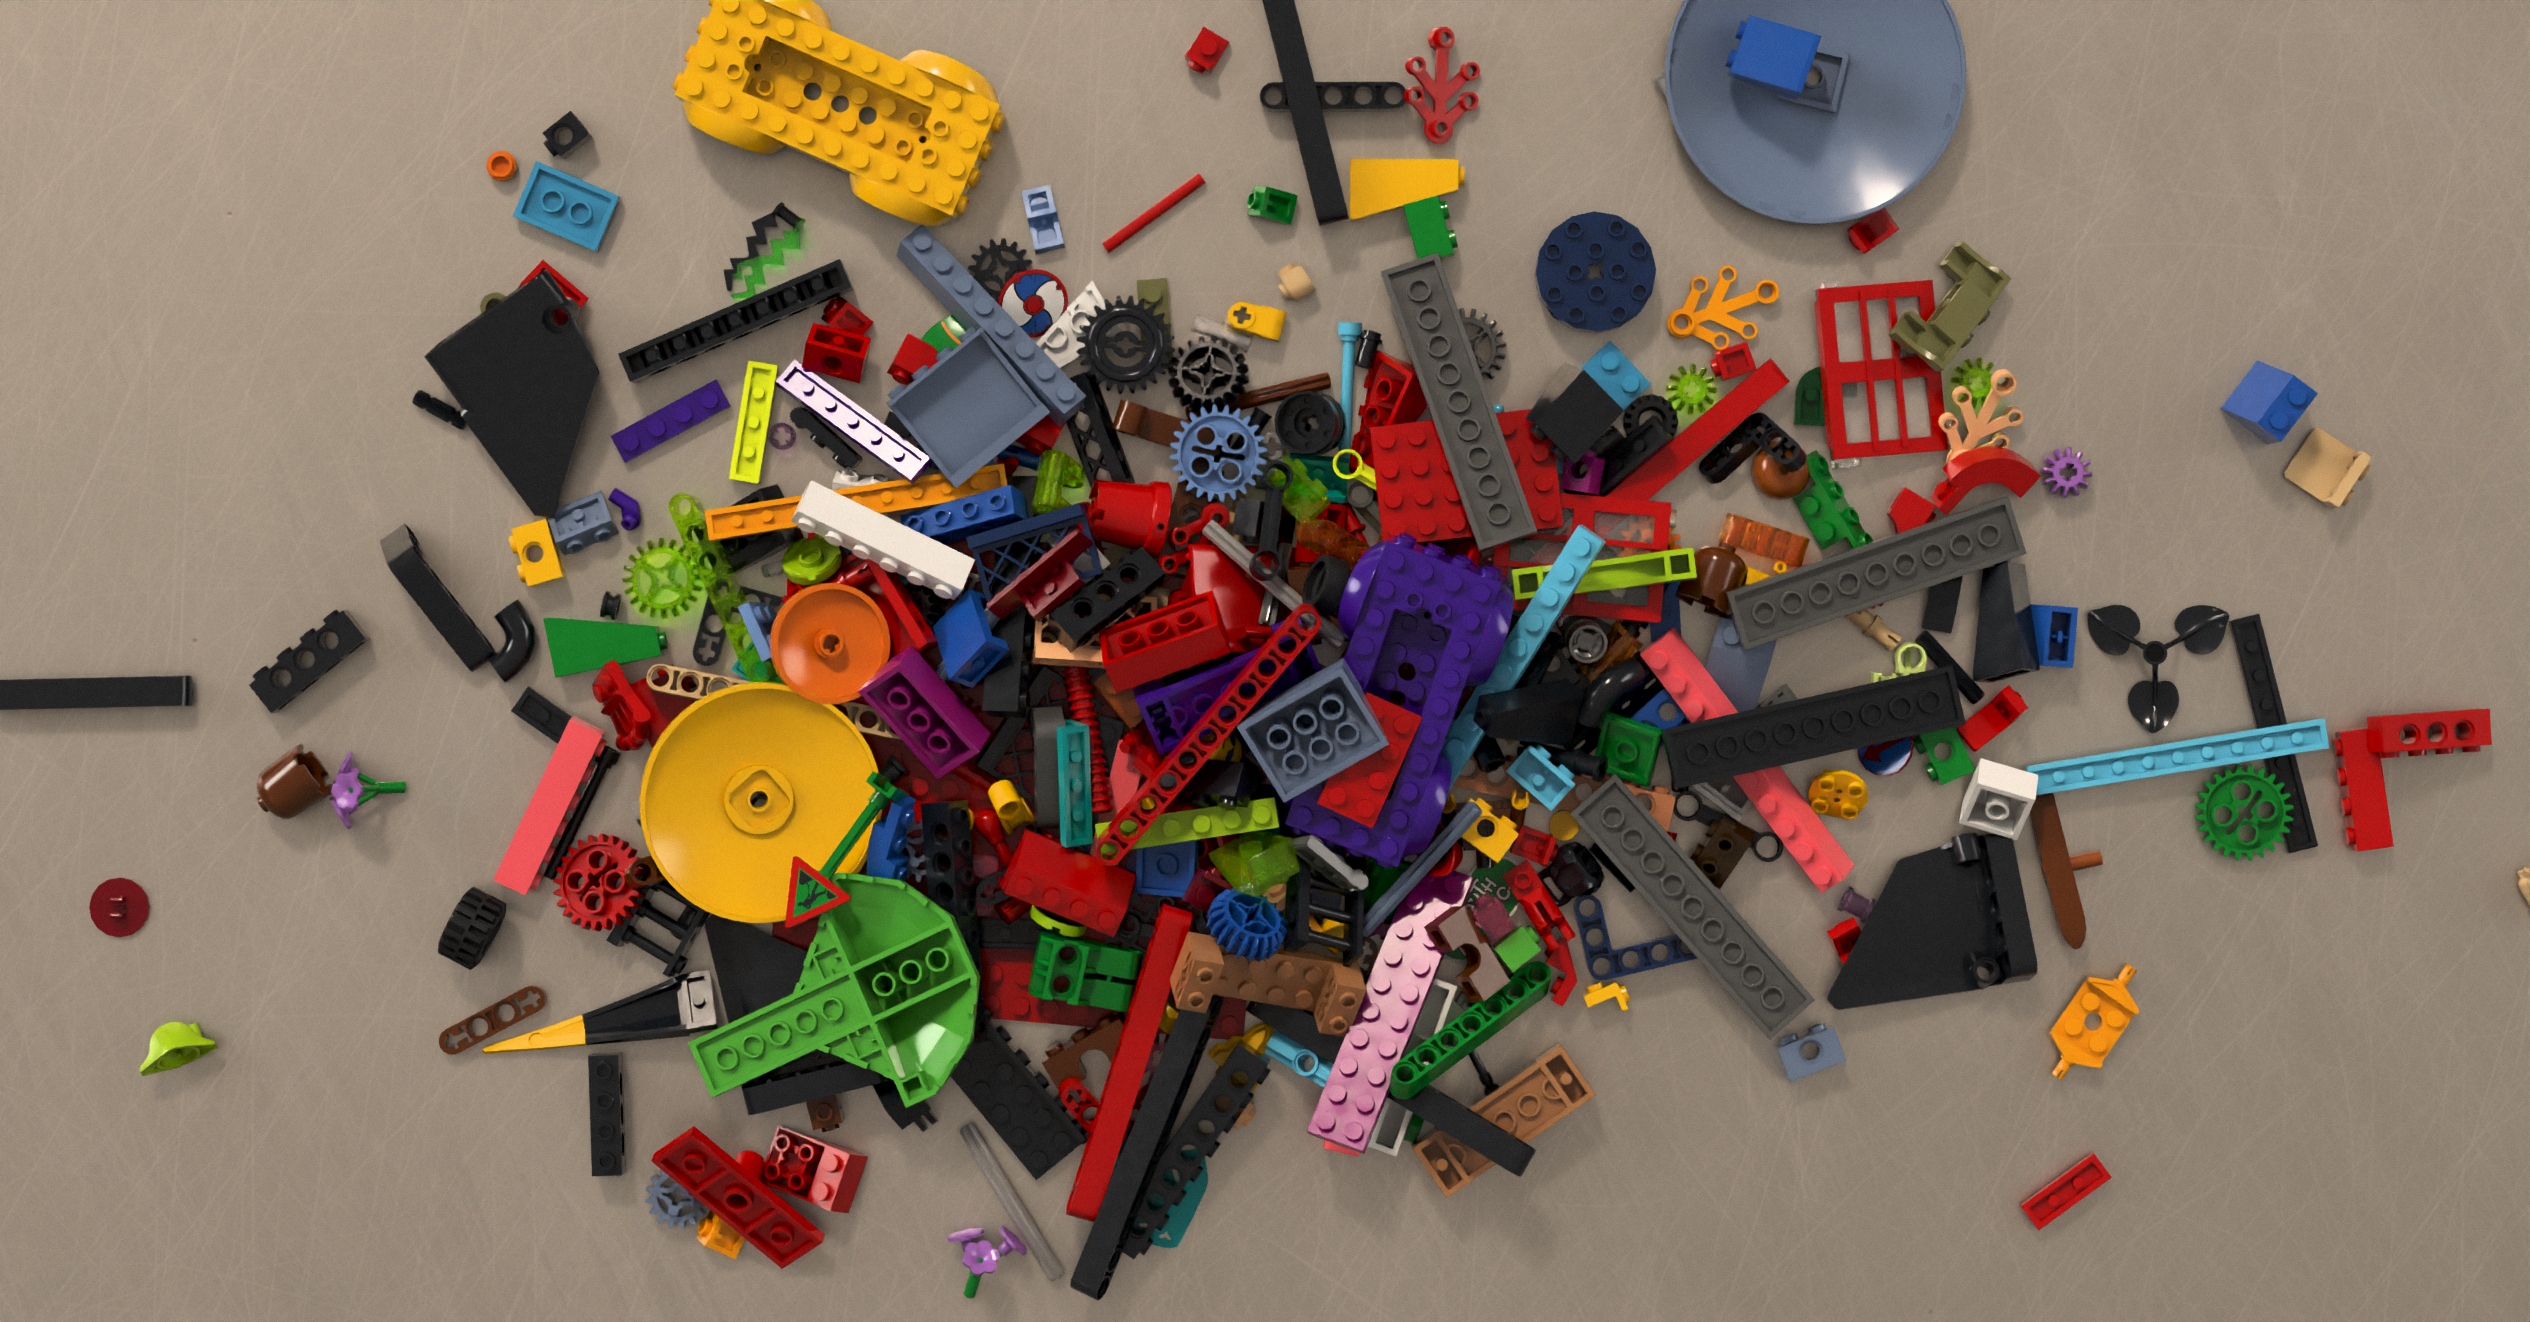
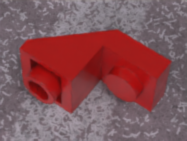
M1559 936L1556 941L1559 947L1551 952L1546 947L1544 954L1548 956L1545 960L1546 963L1565 973L1563 979L1559 976L1556 978L1549 991L1553 994L1551 1000L1563 1007L1578 980L1568 943L1564 937Z

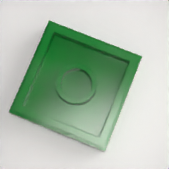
M1607 712L1603 720L1595 756H1607L1608 768L1606 774H1616L1621 779L1649 787L1652 782L1662 741V729Z

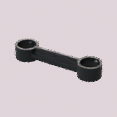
M1282 461L1269 463L1260 476V483L1266 491L1259 549L1249 562L1250 573L1259 581L1272 580L1282 568V558L1276 551L1284 492L1293 481L1292 469ZM1270 469H1279L1285 474L1287 482L1284 486L1275 487L1269 483L1267 473ZM1261 555L1271 557L1276 566L1274 572L1265 574L1259 571L1256 566V558Z
M1684 791L1676 795L1673 813L1681 820H1696L1709 827L1714 819L1719 822L1724 815L1704 805L1700 796L1692 791ZM1683 795H1693L1698 801V811L1692 816H1682L1677 810V800ZM1744 825L1755 832L1749 848L1752 849L1754 855L1759 860L1772 862L1781 856L1783 842L1777 834L1768 831L1759 833ZM1765 836L1773 837L1778 844L1777 853L1770 858L1762 857L1756 849L1757 842Z

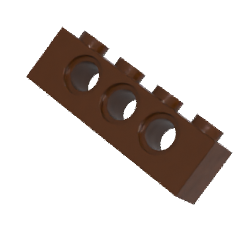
M1198 457L1193 460L1192 467L1196 472L1204 473L1209 469V462L1206 458ZM1187 479L1178 482L1171 508L1166 540L1158 560L1163 555H1172L1178 552L1175 544L1169 540V532L1173 527L1187 525L1182 518L1185 511L1194 510L1200 518L1201 512L1206 505L1217 502V499H1212L1211 502L1208 501L1207 492L1197 498L1191 490L1186 491L1189 483ZM1178 531L1175 535L1176 541L1183 537L1182 531ZM1202 531L1189 536L1188 541L1191 544L1199 542ZM1167 559L1164 563L1166 570L1172 566L1171 559ZM1190 560L1178 565V569L1174 573H1166V575L1185 579L1190 566Z

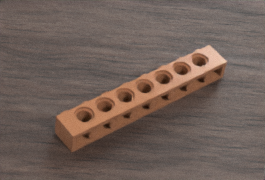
M1472 754L1470 760L1475 764L1474 772L1469 776L1460 774L1453 787L1510 799L1514 789H1516V797L1518 799L1525 798L1526 791H1528L1525 788L1519 787L1517 781L1506 772L1517 759V756L1507 754L1505 764L1501 766L1504 770V777L1501 781H1490L1487 772L1480 771ZM1581 774L1574 776L1571 780L1576 785L1573 789H1570L1555 808L1573 811L1583 802L1576 797V788L1579 785H1590L1593 793L1611 776L1605 775L1600 782L1594 781L1593 778L1581 776ZM1623 779V783L1636 798L1647 796L1650 799L1651 806L1648 811L1665 831L1669 832L1676 796L1669 795L1670 789L1653 785L1652 791L1641 789L1639 784ZM1530 793L1529 803L1545 806Z

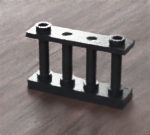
M1297 834L1287 843L1285 920L1287 921L1286 929L1288 931L1284 939V951L1296 953L1305 944L1311 942L1342 950L1343 966L1349 967L1362 957L1365 950V942L1363 940L1364 890L1346 893V891L1340 889L1333 882L1331 883L1327 879L1313 876L1311 865L1290 849L1293 839L1302 837V835ZM1350 854L1347 857H1343L1345 863L1353 870L1360 869L1365 874L1367 868L1365 856L1362 858ZM1310 888L1344 896V911L1312 903ZM1310 915L1343 923L1344 938L1313 931L1309 926Z
M647 873L643 876V878L641 879V881H645V880H646V878H647ZM668 881L639 889V892L645 895V898H636L635 900L640 908L635 909L631 907L629 911L632 914V918L629 919L622 916L623 925L615 924L606 941L616 947H623L625 943L634 944L668 964L663 974L667 977H674L676 973L680 974L688 962L685 956L710 913L691 903ZM655 891H662L698 912L689 928L652 907V903L649 900ZM640 917H647L683 938L674 954L637 933L635 925Z

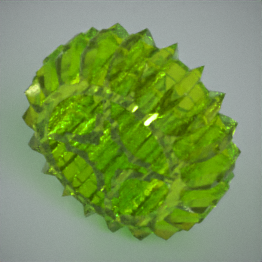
M659 538L658 548L655 547L652 540L647 541L649 551L646 552L642 546H638L636 549L641 555L640 558L632 554L628 557L635 565L634 567L624 566L625 571L632 572L631 577L622 578L624 583L632 582V587L625 589L624 592L627 595L635 592L636 596L631 599L630 603L635 605L642 601L643 603L639 608L641 613H644L648 607H651L650 617L655 618L658 610H661L662 619H667L668 610L671 609L673 616L678 617L680 616L678 606H681L685 611H689L690 607L685 601L689 599L696 603L698 598L691 594L692 591L702 592L703 587L695 585V580H703L704 575H695L694 570L700 569L702 564H691L690 561L695 559L697 555L695 552H692L685 556L684 553L687 551V545L683 544L678 551L675 550L677 540L672 539L668 548L664 538ZM667 553L673 555L670 561H667L661 568H656L646 562L658 554ZM680 561L687 573L686 587H683L675 578V572ZM641 569L651 578V586L647 595L644 594L640 585ZM651 570L663 574L664 570H667V578L676 587L662 584V587H659L660 579ZM666 589H670L680 595L670 603L659 604L654 602L656 597Z

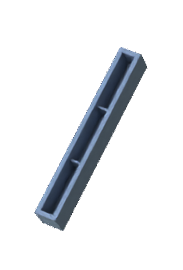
M924 225L919 226L900 242L896 256L966 330L972 326L975 330L980 327L984 329L987 336L1036 397L1050 411L1047 415L1059 427L1082 408L1086 395Z

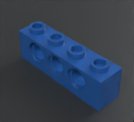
M1007 485L900 515L902 525L947 545L965 540L966 537L1028 519L1024 494L1013 486Z

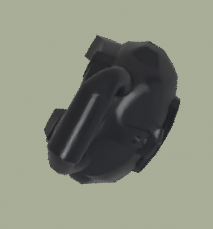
M1578 842L1561 845L1552 864L1538 873V877L1558 907L1564 906L1575 896L1591 895L1597 892L1605 878L1602 867L1585 846ZM1550 877L1554 885L1563 893L1559 900L1543 881L1544 878Z

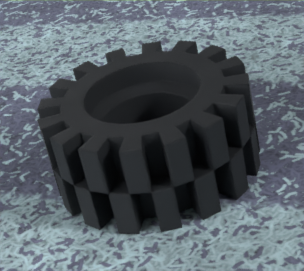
M1653 394L1641 396L1634 400L1628 406L1623 417V427L1626 431V436L1640 426L1639 418L1643 412L1653 410L1660 414L1662 424L1673 438L1678 425L1677 411L1673 408V404L1665 400L1664 397Z

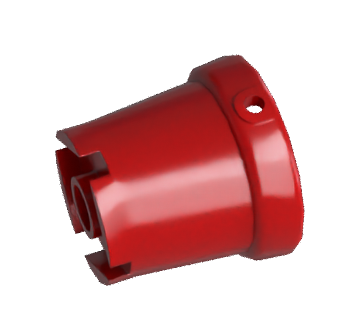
M1095 479L1089 494V499L1092 500L1090 508H1088L1090 515L1088 520L1094 539L1133 550L1143 547L1153 559H1157L1163 549L1169 528L1172 506L1170 483L1153 481L1147 485ZM1162 523L1163 528L1157 529V525Z

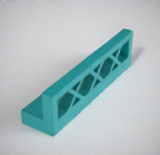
M1072 719L1065 720L1066 726L1057 727L1061 846L1066 848L1093 844L1089 725Z

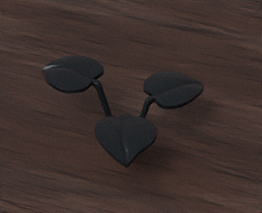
M2111 605L2088 612L2089 630L2100 649L2108 654L2120 656L2128 651L2130 643L2143 649L2145 661L2152 665V682H2138L2130 690L2128 696L2130 711L2150 733H2156L2164 728L2173 718L2179 704V694L2176 686L2170 681L2158 682V665L2165 661L2167 649L2184 641L2186 648L2192 653L2204 655L2213 652L2221 644L2229 620V614L2220 608L2208 605L2192 606L2183 610L2175 619V628L2181 636L2166 644L2159 641H2151L2144 644L2134 638L2140 631V620L2131 608L2123 605Z

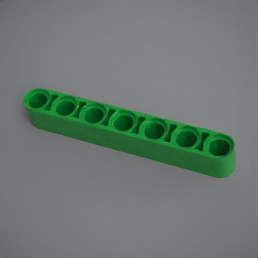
M1539 961L1529 963L1509 978L1510 982L1487 1000L1474 1004L1398 1061L1391 1071L1389 1086L1391 1094L1398 1099L1411 1098L1543 999L1548 993L1551 979V969L1549 966ZM1532 979H1537L1541 982H1535ZM1488 1012H1494V1013H1496L1497 1015H1492V1014H1489ZM1469 1028H1470V1029H1474L1475 1031H1472V1032H1471V1031H1468V1030H1466V1029H1469ZM1444 1045H1450L1454 1048H1446ZM1421 1062H1429L1431 1065H1425ZM1404 1078V1079H1407V1080H1409V1081H1408V1082H1403V1081H1401V1080H1399V1079Z

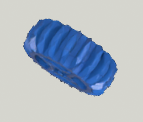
M1235 886L1231 891L1225 889L1223 893L1218 894L1217 898H1214L1207 912L1206 918L1208 923L1206 927L1211 930L1210 936L1218 939L1217 945H1223L1226 948V953L1231 951L1236 954L1237 958L1244 956L1248 962L1252 958L1258 962L1263 958L1269 959L1279 951L1286 938L1288 930L1286 929L1287 921L1282 918L1284 912L1276 910L1277 903H1270L1267 900V896L1262 897L1258 895L1257 890L1252 893L1244 887L1243 891H1240Z

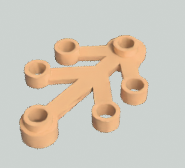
M2001 369L1993 373L1990 379L1992 388L1977 417L1971 403V392L1964 386L1954 389L1952 399L1960 407L1968 434L1962 443L1957 431L1959 422L1955 415L1946 412L1939 417V426L1946 432L1951 447L1946 463L1958 455L1975 448L1990 446L2009 448L2010 440L2003 432L1996 431L2008 426H2018L2023 421V413L2017 406H2009L2004 410L2002 416L1992 420L1990 418L2001 397L2010 395L2016 389L2017 381L2010 371ZM2002 377H2006L2003 383H1997L1999 379H2001ZM1966 393L1964 399L1958 400L1960 394ZM2012 413H2018L2016 418L2009 419ZM1953 419L1951 425L1944 426L1947 420ZM1994 433L1990 437L1989 442L1975 447L1980 438ZM2004 439L2001 445H1995L1997 440Z

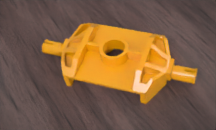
M2126 963L2117 979L2107 980L2089 976L2086 978L2049 1032L2054 1044L2061 1053L2060 1058H2062L2051 1073L2062 1081L2071 1065L2102 1067V1062L2134 1015L2139 1013L2138 1007L2126 989V985L2137 972L2136 969ZM2096 1013L2099 1015L2100 1025L2097 1029L2089 1030L2086 1028L2085 1018L2088 1014Z

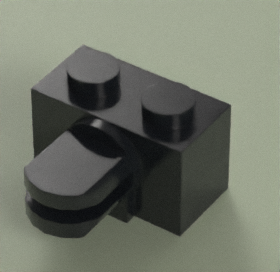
M894 1080L872 1085L884 1109L902 1130L913 1122L922 1132L927 1130L928 1126L921 1117L922 1115L932 1125L938 1122L927 1100L906 1108Z

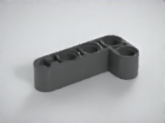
M1061 706L1031 708V731L1034 740L1036 829L1060 828L1057 727L1066 726Z

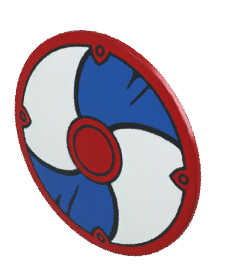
M1032 269L1020 272L1007 281L999 294L998 304L1032 338L1044 335L1067 310L1068 296L1063 283L1054 274L1044 270Z

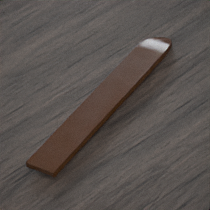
M2054 794L2036 795L2030 816L2057 922L2067 944L2073 949H2079L2086 935L2085 916Z

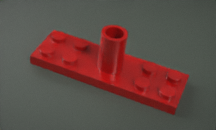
M695 1126L654 1153L651 1162L781 1269L823 1243L824 1233L760 1181L765 1162L758 1153L748 1150L742 1151L737 1154L734 1160Z

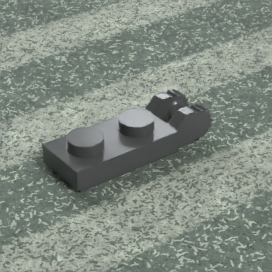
M1308 835L1293 839L1290 849L1331 883L1333 882L1340 889L1346 891V893L1356 890L1363 891L1368 887V876L1363 874V871L1360 869L1353 870L1345 863V859L1342 856L1331 852L1325 847L1324 842L1320 838Z

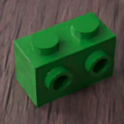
M1437 195L1403 205L1417 258L1420 259L1435 253L1439 254L1440 259L1454 256L1453 248H1457L1458 244L1454 230L1448 231L1445 219L1450 218L1446 201L1440 202Z

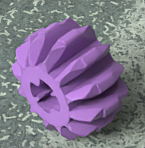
M2066 447L2064 457L2059 449L2053 451L2056 460L2049 456L2045 457L2044 461L2051 467L2041 468L2040 473L2049 474L2050 478L2044 479L2042 483L2043 485L2054 484L2050 489L2052 495L2061 488V498L2068 497L2069 489L2073 496H2078L2080 493L2077 485L2083 489L2088 488V483L2082 478L2092 477L2093 473L2083 470V467L2089 466L2091 462L2090 460L2079 462L2083 456L2082 451L2076 452L2072 458V448ZM2069 465L2068 470H2073V476L2067 477L2066 481L2063 479L2064 475L2060 476V469Z

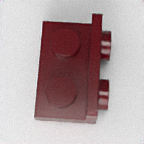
M1211 866L1208 871L1198 867L1182 899L1208 912L1214 898H1217L1218 894L1223 893L1225 889L1231 891L1235 886L1240 891H1243L1242 889L1246 887L1250 892L1252 888L1235 880L1233 885L1224 880L1226 874Z

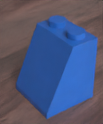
M1750 15L1747 22L1741 21L1735 38L1740 39L1737 50L1731 49L1725 66L1729 67L1730 70L1727 76L1796 100L1802 93L1822 36Z
M2256 361L2220 409L2269 445L2281 442L2318 393L2295 375Z

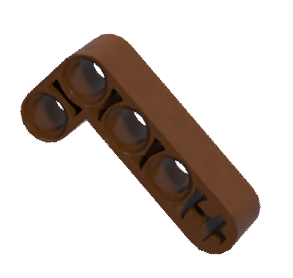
M1121 399L1112 429L1173 448L1170 446V443L1179 442L1180 440L1173 434L1174 431L1184 432L1185 429L1180 422L1183 420L1190 424L1191 421ZM1204 427L1198 431V439L1202 443H1211L1215 438L1214 431L1211 428ZM1230 434L1227 438V443L1229 446L1231 445V441L1233 438L1232 434ZM1217 445L1215 450L1199 446L1192 447V450L1195 452L1213 454L1214 460L1220 461L1222 456L1227 457L1228 454L1222 451L1223 446Z

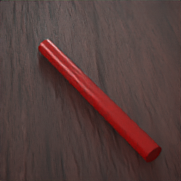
M1198 173L1111 236L1102 245L1110 253L1206 182Z

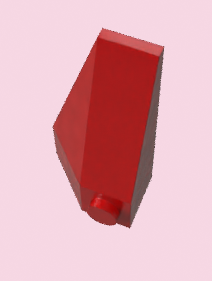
M1378 350L1375 355L1373 369H1370L1365 377L1364 388L1368 390L1365 405H1360L1358 415L1362 416L1360 431L1354 435L1352 450L1361 456L1363 463L1373 469L1370 427L1416 422L1427 407L1413 365ZM1351 454L1349 472L1353 474L1358 469V459Z

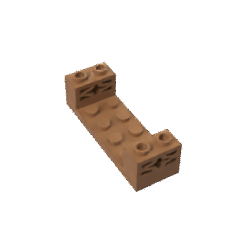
M1187 933L1170 977L1177 1009L1206 1013L1214 994L1312 1011L1318 1031L1322 1034L1345 1037L1348 1028L1353 1025L1367 990L1358 961L1347 967L1343 966V959L1302 951L1291 953L1284 951V948H1280L1269 959L1263 958L1258 962L1252 958L1248 962L1244 956L1237 958L1236 954L1231 951L1226 953V948L1223 945H1217V938L1200 933Z
M1557 1043L1535 1058L1536 1062L1469 1109L1523 1142L1528 1143L1596 1096L1560 1043ZM1436 1127L1411 1144L1412 1149L1446 1198L1496 1165L1495 1162L1444 1131L1437 1130Z

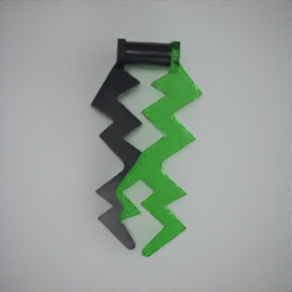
M779 203L772 213L751 222L756 236L746 237L748 257L730 258L733 269L724 270L727 291H732L733 277L743 280L741 266H751L753 275L744 276L747 291L732 294L731 297L733 299L750 298L756 295L754 284L766 285L762 269L765 265H785L782 249H800V229L805 224V219L800 218L785 207L784 203ZM779 216L793 227V231L782 230L785 239H770L773 255L759 256L756 245L768 244L764 227H778L775 217Z

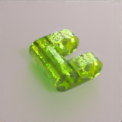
M1045 450L1040 463L1032 509L1041 515L1071 506L1069 502L1061 497L1063 486L1081 488L1085 479L1083 467L1062 451Z

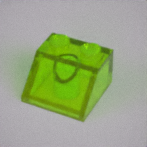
M1259 830L1247 832L1208 853L1210 860L1236 891L1247 893L1253 897L1265 894L1267 889L1276 884L1287 882L1290 876L1300 871L1292 838Z

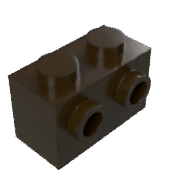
M1724 813L1719 822L1715 819L1705 833L1708 836L1707 840L1703 845L1698 843L1689 858L1693 860L1695 865L1715 887L1721 889L1751 845L1755 832Z

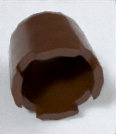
M1719 542L1718 546H1701L1694 553L1697 578L1695 580L1680 581L1675 596L1692 606L1694 601L1706 606L1705 613L1727 618L1731 612L1724 592L1743 585L1746 576L1745 562L1740 556L1735 554L1736 548L1727 543Z
M302 744L295 746L265 768L257 778L258 804L265 812L270 811L282 819L293 818L332 794L331 788L333 785L329 784L327 786L324 776L328 774L327 770L312 751L308 753L302 751L304 749Z

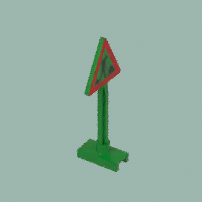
M873 771L866 780L875 789L868 799L870 801L822 869L817 871L800 857H793L785 920L786 928L795 927L852 900V896L831 881V877L880 809L884 810L890 800L895 801L904 795L909 796L908 792L893 786L889 778Z

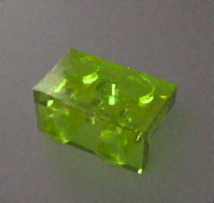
M1285 455L1282 460L1292 469L1293 481L1284 492L1282 506L1305 528L1331 504L1325 495L1328 489L1317 478L1312 481L1306 475L1309 470L1298 458L1292 461ZM1279 469L1268 478L1269 483L1275 487H1282L1287 482L1285 474Z

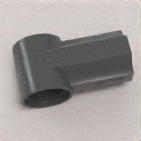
M1360 481L1354 482L1347 490V501L1380 535L1381 524L1377 493ZM1358 486L1367 489L1369 494L1368 500L1361 504L1353 501L1351 496L1352 490Z

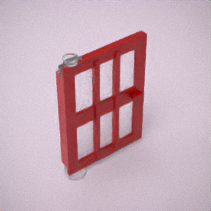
M1924 280L1839 287V281L1821 283V289L1815 290L1816 302H1814L1827 446L1830 449L1832 469L1862 467L1861 458L1948 450L1946 432L1942 430L1938 423L1939 417L1945 413L1941 371L1936 372L1915 353L1909 354L1888 335L1906 311L1913 310L1925 322L1929 319L1935 310L1933 281Z
M1560 493L1564 527L1538 530L1537 534L1495 547L1493 566L1502 570L1501 575L1508 577L1506 581L1514 592L1512 570L1553 565L1577 526L1581 524L1606 541L1594 561L1667 551L1669 527L1675 528L1677 510L1671 509L1672 503ZM1664 583L1573 594L1561 614L1661 623ZM1514 594L1513 610L1525 611L1531 600L1515 602Z

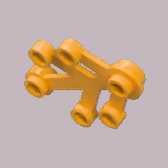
M1727 265L1719 270V280L1706 308L1694 312L1700 295L1705 293L1709 287V282L1705 277L1696 276L1690 283L1691 290L1683 308L1676 309L1669 315L1667 319L1668 331L1676 338L1683 339L1693 335L1711 343L1715 350L1726 349L1730 342L1727 334L1723 332L1714 333L1699 325V323L1711 320L1738 332L1742 339L1751 340L1758 333L1757 326L1752 322H1743L1726 313L1756 302L1771 304L1778 298L1779 288L1774 281L1763 280L1756 285L1754 291L1722 302L1730 283L1734 282L1737 277L1735 268ZM1725 269L1732 271L1733 278L1731 280H1725L1722 277V272ZM1696 280H1702L1705 283V288L1702 291L1694 288ZM1763 287L1770 288L1771 296L1769 298L1761 296L1760 292ZM1684 318L1687 321V327L1679 329L1676 325L1677 319ZM1749 325L1753 328L1754 333L1752 336L1744 335V326ZM1717 336L1725 338L1726 343L1723 347H1718L1715 344Z

